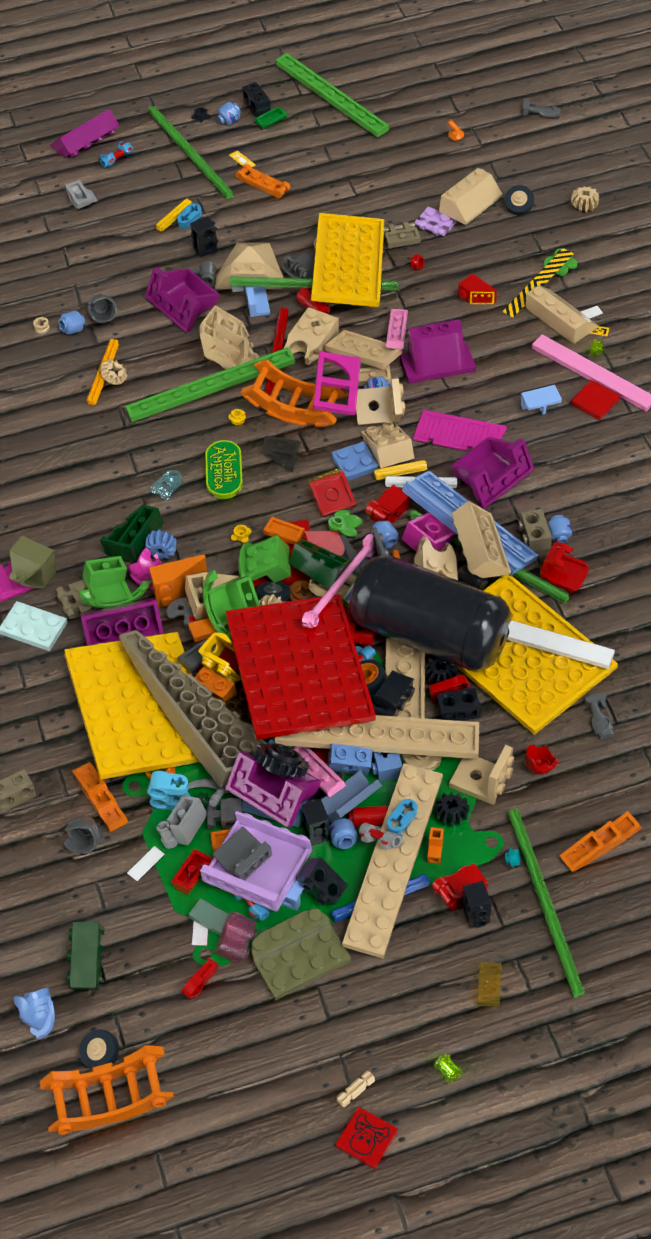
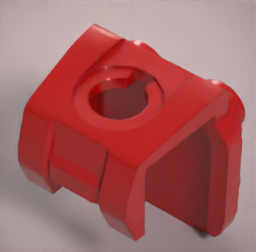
M554 542L543 562L540 577L546 579L553 586L560 587L568 592H575L581 588L588 575L589 567L585 561L564 554H571L573 551L572 547L564 543Z

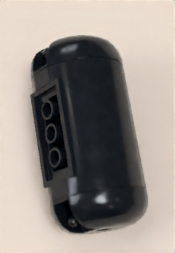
M388 555L373 557L362 567L354 582L349 601L350 614L356 624L363 629L469 671L479 672L494 665L502 653L510 633L508 626L512 619L511 610L500 597L419 565L411 564Z

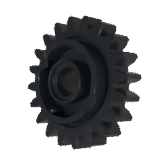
M278 743L258 744L253 753L254 759H257L258 763L263 764L262 766L267 771L281 777H305L310 766L308 765L309 762L305 761V758H302L296 750Z

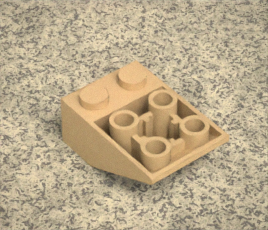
M385 422L382 426H372L361 431L371 454L380 468L415 459L411 438L395 422Z
M206 572L186 576L184 589L195 620L209 617L203 597L204 580L208 574ZM217 574L218 579L214 581L212 588L239 576Z

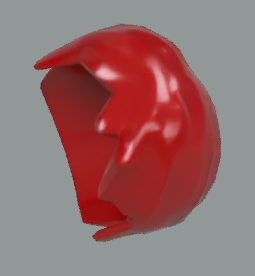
M533 744L528 746L525 763L529 771L543 775L555 769L556 765L559 764L557 758L553 757L552 752L548 750L546 745L543 747H537Z

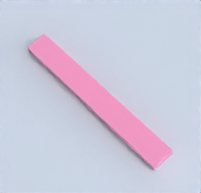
M543 334L532 344V349L590 381L593 380L620 395V398L646 412L651 408L650 393Z

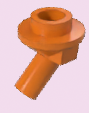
M450 119L447 124L452 130L448 136L454 141H459L464 137V132L461 130V127L457 126Z

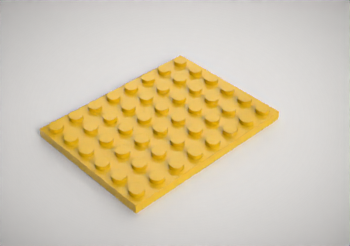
M509 574L503 575L483 590L500 597L507 603L511 610L512 621L594 644ZM507 640L498 660L490 668L479 672L469 671L459 666L457 668L535 735L618 668V663L612 659L609 669Z
M178 632L145 637L154 644V648L157 651L164 652L169 661L181 666V671L192 675V673L177 662L178 657L185 653ZM121 641L64 649L65 659L100 780L200 762L157 703Z

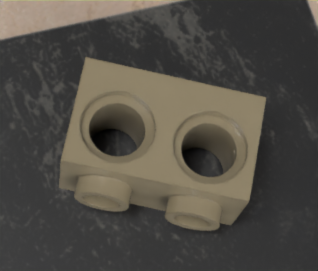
M543 510L521 512L520 520L517 521L519 531L523 533V543L534 552L551 549L552 536Z
M25 769L0 780V814L36 797L33 783Z

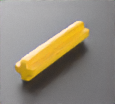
M189 199L182 201L156 224V229L163 232L177 220L178 215L188 205L192 204V201Z
M425 460L376 469L374 470V476L376 480H381L387 476H401L426 471L427 463Z

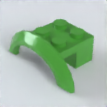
M277 535L255 545L250 542L244 543L241 546L238 557L239 576H251L252 581L267 575L275 583L290 577L289 546Z
M121 556L85 561L82 576L88 590L79 591V596L83 603L92 608L104 609L132 603L140 598L148 590L152 581H142L140 587L131 594L125 582L127 568Z
M213 570L207 574L204 580L203 597L205 608L215 630L218 633L226 634L232 641L230 632L224 627L228 624L226 611L260 606L251 576L238 577L212 588L214 581L218 579L216 571Z

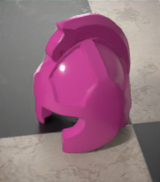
M148 548L142 551L137 563L127 567L130 576L138 585H141L142 581L151 580L149 567L162 564L157 554L153 555L156 560L154 562L151 560V552ZM152 583L150 584V587L148 588V589H150V590H153V588H152Z

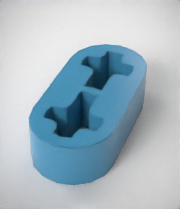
M199 204L188 205L177 217L178 226L182 229L190 228V223L202 216L201 206Z
M405 799L400 802L387 819V830L396 834H402L417 815V803L412 799ZM412 807V811H408L404 815L405 808ZM399 819H401V820H400V827H399V826H395V828L392 827V824H393V823H397V821H399Z

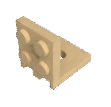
M399 378L392 379L390 387L358 389L356 406L358 426L400 422L405 412V403L401 401L403 384H399ZM371 402H376L379 405L376 411L369 409L368 405Z
M505 745L496 764L479 757L478 759L462 758L449 782V787L494 805L498 794L501 795L504 790L505 780L510 779L512 775V764L515 758L512 756L513 748ZM478 774L481 776V779L474 780L470 776Z

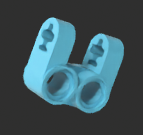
M154 771L147 791L151 796L150 805L157 809L173 810L182 795L190 796L187 792L189 789L187 778L181 774ZM179 782H181L183 785H180V788H177L176 785H178Z

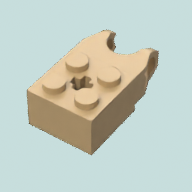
M308 307L288 334L284 349L289 348L292 355L297 352L306 353L304 357L305 364H311L318 359L319 351L326 352L325 345L338 335L339 318Z
M423 536L418 543L414 564L458 580L456 555L452 545L446 543L441 552L432 547L430 540Z

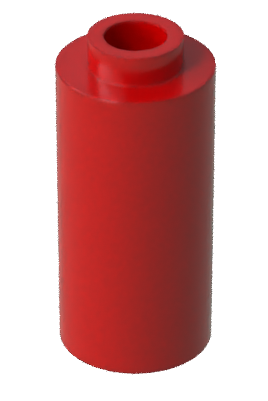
M302 288L298 292L296 300L306 309L309 307L330 314V306L325 302L311 301L312 291L309 288Z
M389 805L353 808V812H349V820L353 822L355 828H360L363 823L380 827L383 825Z

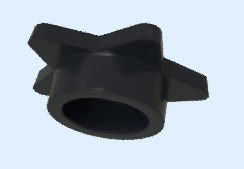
M203 107L195 109V114L191 116V119L198 120L200 123L205 119L211 118V115L208 114V109Z

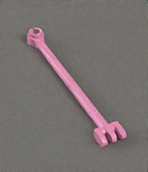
M368 534L364 538L362 550L313 610L304 613L302 618V625L304 627L313 628L318 625L319 613L366 556H373L375 553L373 534Z

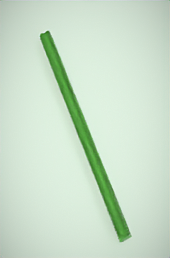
M155 106L149 107L148 113L227 200L233 198L232 190Z
M230 276V285H238V287L239 285L241 287V284L242 287L243 284L244 287L245 285L246 287L247 285L248 287H258V285L259 287L260 285L261 287L262 285L266 287L267 285V287L276 288L277 286L279 288V285L280 288L281 286L282 288L283 286L284 288L285 286L286 288L287 286L288 288L289 286L290 288H298V286L299 288L300 286L301 288L302 286L303 288L304 286L308 288L309 286V289L310 287L312 289L313 278H301L300 280V278L281 279L280 277L279 279L278 277L277 279V277H261L260 279V277L244 276L243 278L242 276L241 279V276L240 278L239 276ZM381 280V289H391V291L392 289L393 291L397 289L398 291V281Z
M415 509L409 513V519L411 520L422 516V513ZM457 535L452 542L462 547V543ZM523 568L513 574V576L564 604L570 598L568 596L569 593L567 594V592L565 593V591L563 592L559 588L556 590L557 587L551 585V583L549 584V582L547 583V581L545 582V580L543 581V579L541 580V578L539 579V577L529 573V571L527 572V570L525 571V569L523 570Z
M515 808L508 812L509 819L528 867L534 889L537 892L536 894L544 912V917H546L545 919L549 926V931H551L554 945H556L559 959H561L560 961L572 990V995L576 998L583 995L585 991L582 989L583 986H581L579 974H577V969L574 967V960H572V955L569 953L570 950L567 948V941H565L566 938L562 934V927H560V922L557 920L558 917L555 913V908H553L554 906H552L551 897H549V892L546 890V883L542 879L543 876L542 872H540L538 861H536V856L532 852L533 847H531L532 845L528 841L529 836L526 834L522 817H520L518 808Z

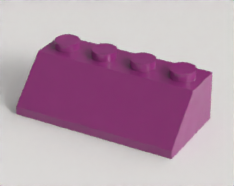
M108 109L51 143L50 146L63 157L70 155L72 158L79 153V149L83 148L85 150L92 146V141L95 140L97 143L104 139V134L107 133L109 136L116 131L115 128L119 124L111 110Z
M155 598L80 614L87 646L121 641L119 635L137 630L144 637L164 634Z

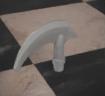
M213 778L199 779L188 783L189 789L196 787L216 789L217 791L210 797L209 805L212 807L219 804L224 794L232 793L225 789L226 786L220 788Z

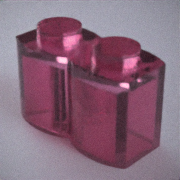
M233 911L225 922L214 953L237 964L242 959L245 960L250 952L248 947L249 940L252 941L257 933V929H255L256 922Z

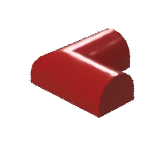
M194 849L172 879L173 886L183 894H190L202 877L200 873L201 868L204 864L209 866L213 858Z

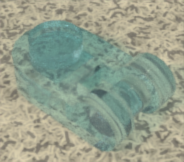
M177 470L166 472L152 485L151 491L159 494L162 499L168 500L171 494L182 484L181 473Z

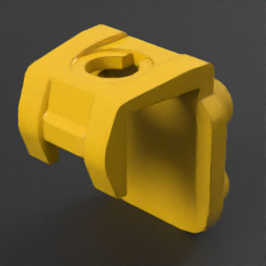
M213 633L198 650L203 657L202 664L233 683L240 682L241 677L229 667L230 664L219 658L224 647L234 651L232 641L226 634ZM216 643L215 650L211 652L212 646Z

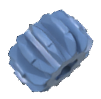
M159 529L157 532L152 531L151 534H148L145 548L150 550L151 556L157 554L161 560L164 558L170 559L176 552L177 539L173 538V534H168L167 531L162 532Z

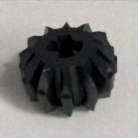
M434 657V660L429 658L428 664H425L424 667L425 678L429 680L430 685L457 676L456 665Z
M451 791L449 796L443 793L442 798H437L434 812L437 820H442L443 825L450 823L451 827H453L454 823H457L461 826L462 820L468 818L470 807L467 805L466 798H461L460 793L455 796Z

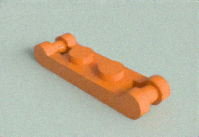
M247 163L242 166V170H238L235 173L238 180L276 198H281L284 192L291 188L288 182H281L257 171Z

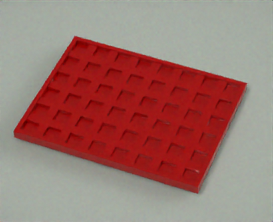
M340 594L334 595L319 613L318 625L313 628L304 627L302 625V618L305 612L313 610L322 597L226 611V619L256 740L376 721V714Z

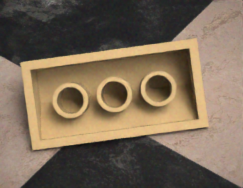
M477 168L441 195L439 212L467 225L502 197V192L490 173Z
M538 285L526 295V309L573 344L598 328L595 322L548 288Z
M470 501L452 512L453 523L459 534L458 539L462 543L463 554L468 562V570L473 575L475 574L481 578L510 574L511 570L492 514Z

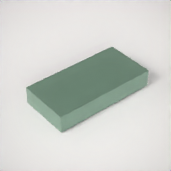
M201 898L189 913L190 919L223 938L226 937L236 922V918Z

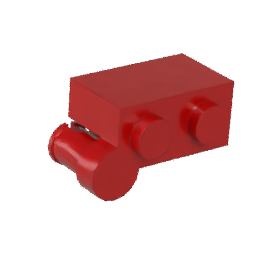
M392 485L382 493L377 501L373 500L368 504L366 513L375 522L389 521L393 524L410 507V497L400 488Z
M475 863L469 866L461 867L458 872L451 876L447 875L438 878L431 887L436 894L441 896L446 906L451 911H454L462 906L463 886L483 881L486 890H488V881Z

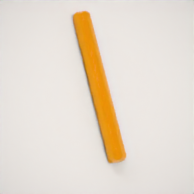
M110 339L87 397V404L94 406L97 403L105 382L100 368L104 361L109 359L113 361L119 346L117 339Z

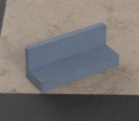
M358 771L344 782L346 786L330 798L326 795L321 799L329 821L332 823L340 819L382 787L379 780L377 779L369 783L363 773Z

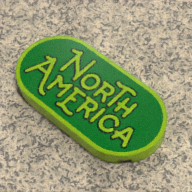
M221 440L214 442L207 448L205 454L207 490L218 499H229L236 496V493L240 492L243 487L241 449L232 441Z

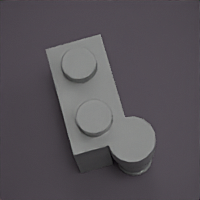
M182 795L167 821H162L158 824L157 830L161 835V841L165 848L171 849L177 846V844H190L207 817V812L199 798Z

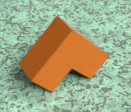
M431 827L427 863L440 864L444 829Z

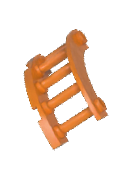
M268 359L254 364V367L260 373L255 383L242 388L240 393L255 407L260 406L267 410L266 413L268 415L296 425L306 426V424H315V427H323L335 424L337 419L331 412L313 409L316 384L304 382L285 374ZM265 377L275 383L270 396L260 389ZM321 385L320 399H328L327 402L335 403L336 399L348 396V393L342 388ZM281 388L293 392L288 405L276 400ZM300 395L312 398L307 409L295 407Z
M144 1045L139 1050L124 1057V1062L113 1066V1063H107L93 1067V1072L80 1074L79 1070L51 1071L39 1081L41 1089L53 1092L58 1120L48 1127V1131L64 1135L72 1131L93 1129L128 1120L154 1108L165 1106L166 1102L174 1097L173 1092H161L155 1064L159 1058L165 1055L163 1047ZM146 1067L152 1094L141 1100L136 1074L138 1070ZM125 1076L127 1077L132 1104L117 1109L112 1082L114 1079ZM100 1083L103 1085L108 1112L92 1116L86 1088ZM75 1088L78 1091L82 1117L67 1118L63 1089Z

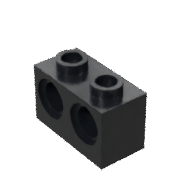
M257 82L242 87L243 102L256 118L271 110L270 98Z
M208 216L191 222L192 245L197 254L203 257L217 251L219 240L216 235V223L211 221Z
M476 687L437 694V709L440 720L465 721L481 718V705Z
M310 800L301 805L303 828L311 842V846L329 841V818L322 800Z
M322 857L309 858L296 877L302 883V887L315 896V900L324 906L336 905L348 886Z
M483 881L463 886L462 909L469 928H480L490 923L491 900Z

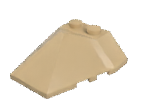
M236 243L216 276L215 289H232L230 276H239V278L241 276V279L242 276L243 278L245 276L260 277V279L261 277H277V279L281 277L282 279L283 275L270 243ZM266 285L265 289H269V290H282V286H281V288H280V285H279V288H278V286H277V288H276V287H269V286L267 287V285Z
M215 305L200 324V338L204 356L208 360L220 364L226 370L259 358L258 354L252 350L254 347L253 343H249L247 339L249 334L243 321Z

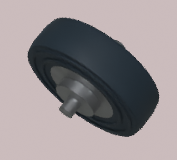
M268 581L257 586L256 594L258 601L266 594L270 596L273 593L276 598L281 596V601L287 602L290 599V587L286 583Z

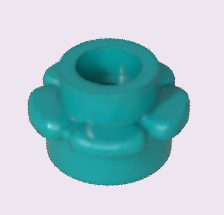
M509 848V852L505 853L507 865H511L512 868L520 866L519 850Z

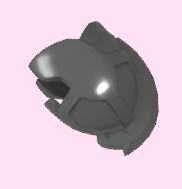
M107 295L93 296L87 306L90 317L99 323L112 321L118 311L114 300Z
M89 816L77 817L66 827L65 830H67L70 839H65L63 843L72 852L87 854L92 852L102 842L103 831L93 818Z

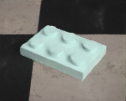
M16 601L0 626V634L50 651L68 622L67 618Z

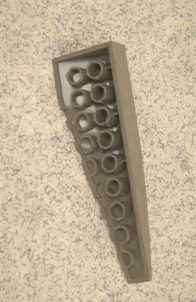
M137 630L119 635V639L136 669L172 725L220 788L225 787L239 752L244 751L254 756L253 753L256 746L261 743L267 745L264 739L256 740L254 728L249 722H242L237 712H231L225 707L226 703L221 699H215L209 689L189 673L185 674L181 671V666L169 661L164 652L157 651L154 648V644Z

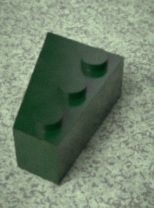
M144 504L126 518L127 521L120 527H114L113 532L109 536H103L100 539L106 555L113 557L121 556L124 560L137 563L140 554L145 549V541L148 534H151L152 531L157 532L164 524L159 508Z
M301 539L294 545L289 564L330 589L352 561Z
M73 922V928H69V941H72V950H68V963H71V971L67 972V984L70 985L72 990H99L101 975L100 953H103L101 935H104L105 928L99 922Z

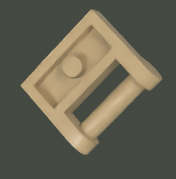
M360 362L358 386L367 385L369 378L383 376L385 380L388 379L389 384L391 383L389 365L384 369H378Z

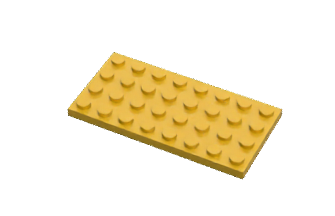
M319 213L311 301L379 307L384 219Z

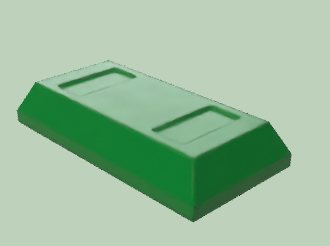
M278 106L258 116L254 121L261 128L265 129L286 118L288 113Z

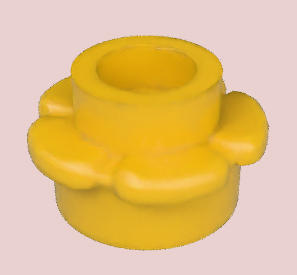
M234 409L229 414V420L234 425H241L246 419L245 412L240 409Z

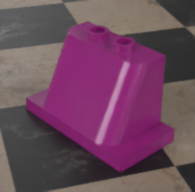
M159 267L153 268L145 294L147 300L186 333L192 331L195 318L215 306L220 296L218 292L189 268L163 272Z
M460 319L409 328L408 353L400 355V361L408 384L476 372V365L467 342H463Z
M488 437L451 465L454 475L473 489L477 503L482 509L488 507L535 470L525 440L521 438L511 443Z
M244 751L239 752L225 789L287 828L292 827L300 805L317 793L321 780L309 773L301 778L297 776L295 778H286L267 771L262 766L263 764L258 763L254 756Z

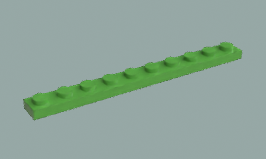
M288 53L275 60L278 67L376 137L389 131L387 123Z
M285 348L125 406L131 421L134 422L256 378L260 373L254 367V364L268 359L276 368L281 369L295 364V358L290 349Z

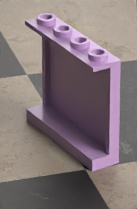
M236 811L237 820L223 844L241 827H245L261 844L266 841L271 846L272 856L245 881L234 877L214 857L209 866L204 864L200 870L203 882L277 912L312 852L311 842L304 835H296L284 827L279 828L266 820L261 821L248 813Z

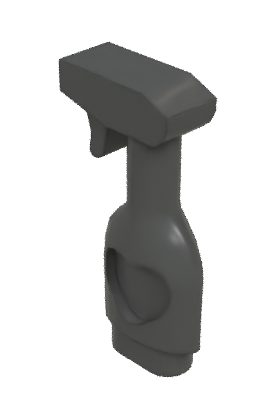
M525 98L522 113L524 116L528 115L529 112L538 113L544 117L559 118L561 108L547 105L536 107V103L530 102L529 98Z
M606 692L590 695L585 699L584 703L586 707H591L594 714L592 726L596 735L601 740L612 738L614 736L613 731H615L610 718L603 714L598 706L601 705L603 709H606Z

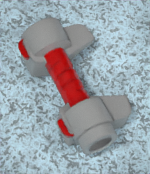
M363 823L359 828L361 841L369 843L379 839L381 848L385 850L397 848L403 843L402 834L390 831L381 832L382 827Z

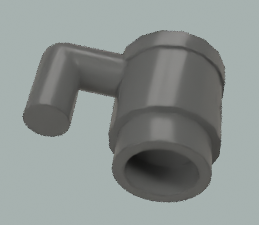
M205 261L200 264L199 268L191 270L196 275H199L209 286L213 285L216 271L214 263Z

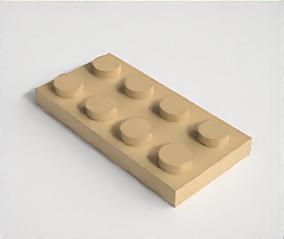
M343 330L325 345V351L359 357L362 364H368L378 369L386 368L402 354V349L386 348V342L347 330Z

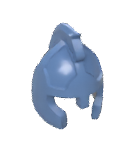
M49 988L26 993L24 997L14 996V1004L20 1012L19 1017L30 1027V1032L36 1036V1039L47 1036L51 1032L55 1021L54 1005Z

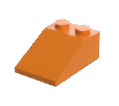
M205 554L149 567L153 593L157 600L158 608L169 606L173 601L187 596L184 589L186 576L207 573Z

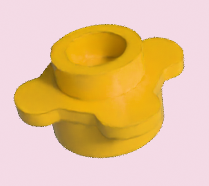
M237 525L233 530L234 534L231 535V539L247 543L252 531L245 525Z

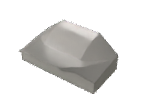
M80 180L65 185L66 192L75 209H80L98 201L93 192L86 189Z

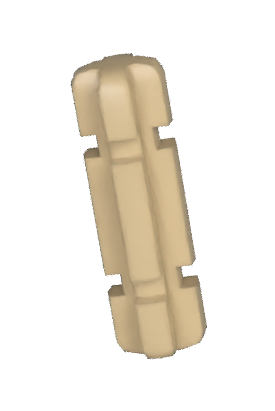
M365 1071L361 1075V1079L357 1078L345 1089V1093L341 1092L337 1096V1102L342 1107H346L351 1099L354 1100L366 1089V1086H370L375 1081L373 1074L370 1071Z

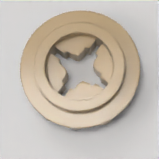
M109 359L101 365L100 372L102 377L111 384H122L128 376L126 374L127 369L123 368V364H119L117 360L112 361Z

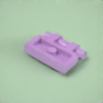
M427 207L420 215V220L416 219L415 226L423 231H431L434 235L445 236L446 231H450L456 220L440 213L439 210Z

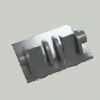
M307 252L296 259L292 256L284 258L285 265L280 268L289 277L300 278V280L301 278H313L315 259Z

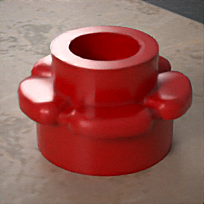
M418 254L412 256L410 259L412 269L423 268L424 257Z

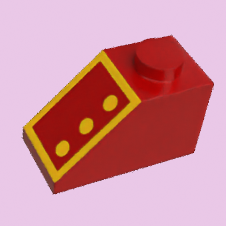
M473 273L458 283V296L469 304L496 303L497 290Z

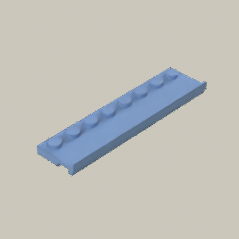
M430 471L415 477V480L412 482L407 481L402 491L459 535L453 523L452 512L468 502V500ZM494 521L511 570L510 576L537 560L538 554Z

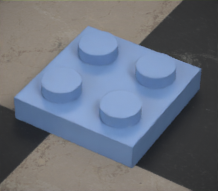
M365 441L331 452L332 459L340 473L344 472L347 481L373 473L374 470L379 469Z

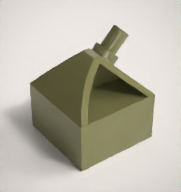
M23 535L10 549L12 573L9 575L10 579L27 587L44 589L56 574L54 550Z

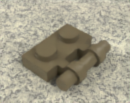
M403 222L400 225L390 224L388 227H384L388 249L421 243V238L414 222Z
M84 580L69 584L70 591H64L63 587L56 589L57 598L63 604V611L68 615L69 619H74L76 617L75 613L79 611L82 614L100 610L99 608L87 606L82 602L79 591L88 590ZM74 599L75 603L72 604L69 600Z

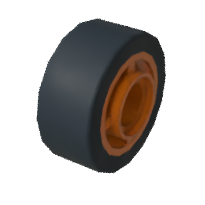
M360 661L370 697H372L386 680L387 674L378 661Z

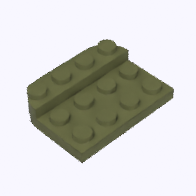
M319 909L301 912L260 933L252 941L254 965L275 1001L351 962V957L345 947H342V942L332 928L330 919Z

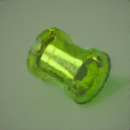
M449 1053L441 1055L433 1066L444 1074L447 1083H452L462 1074L463 1069L455 1065L450 1059L451 1055Z

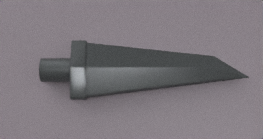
M339 534L344 545L343 557L353 561L357 553L345 535ZM363 562L357 566L352 574L358 576Z

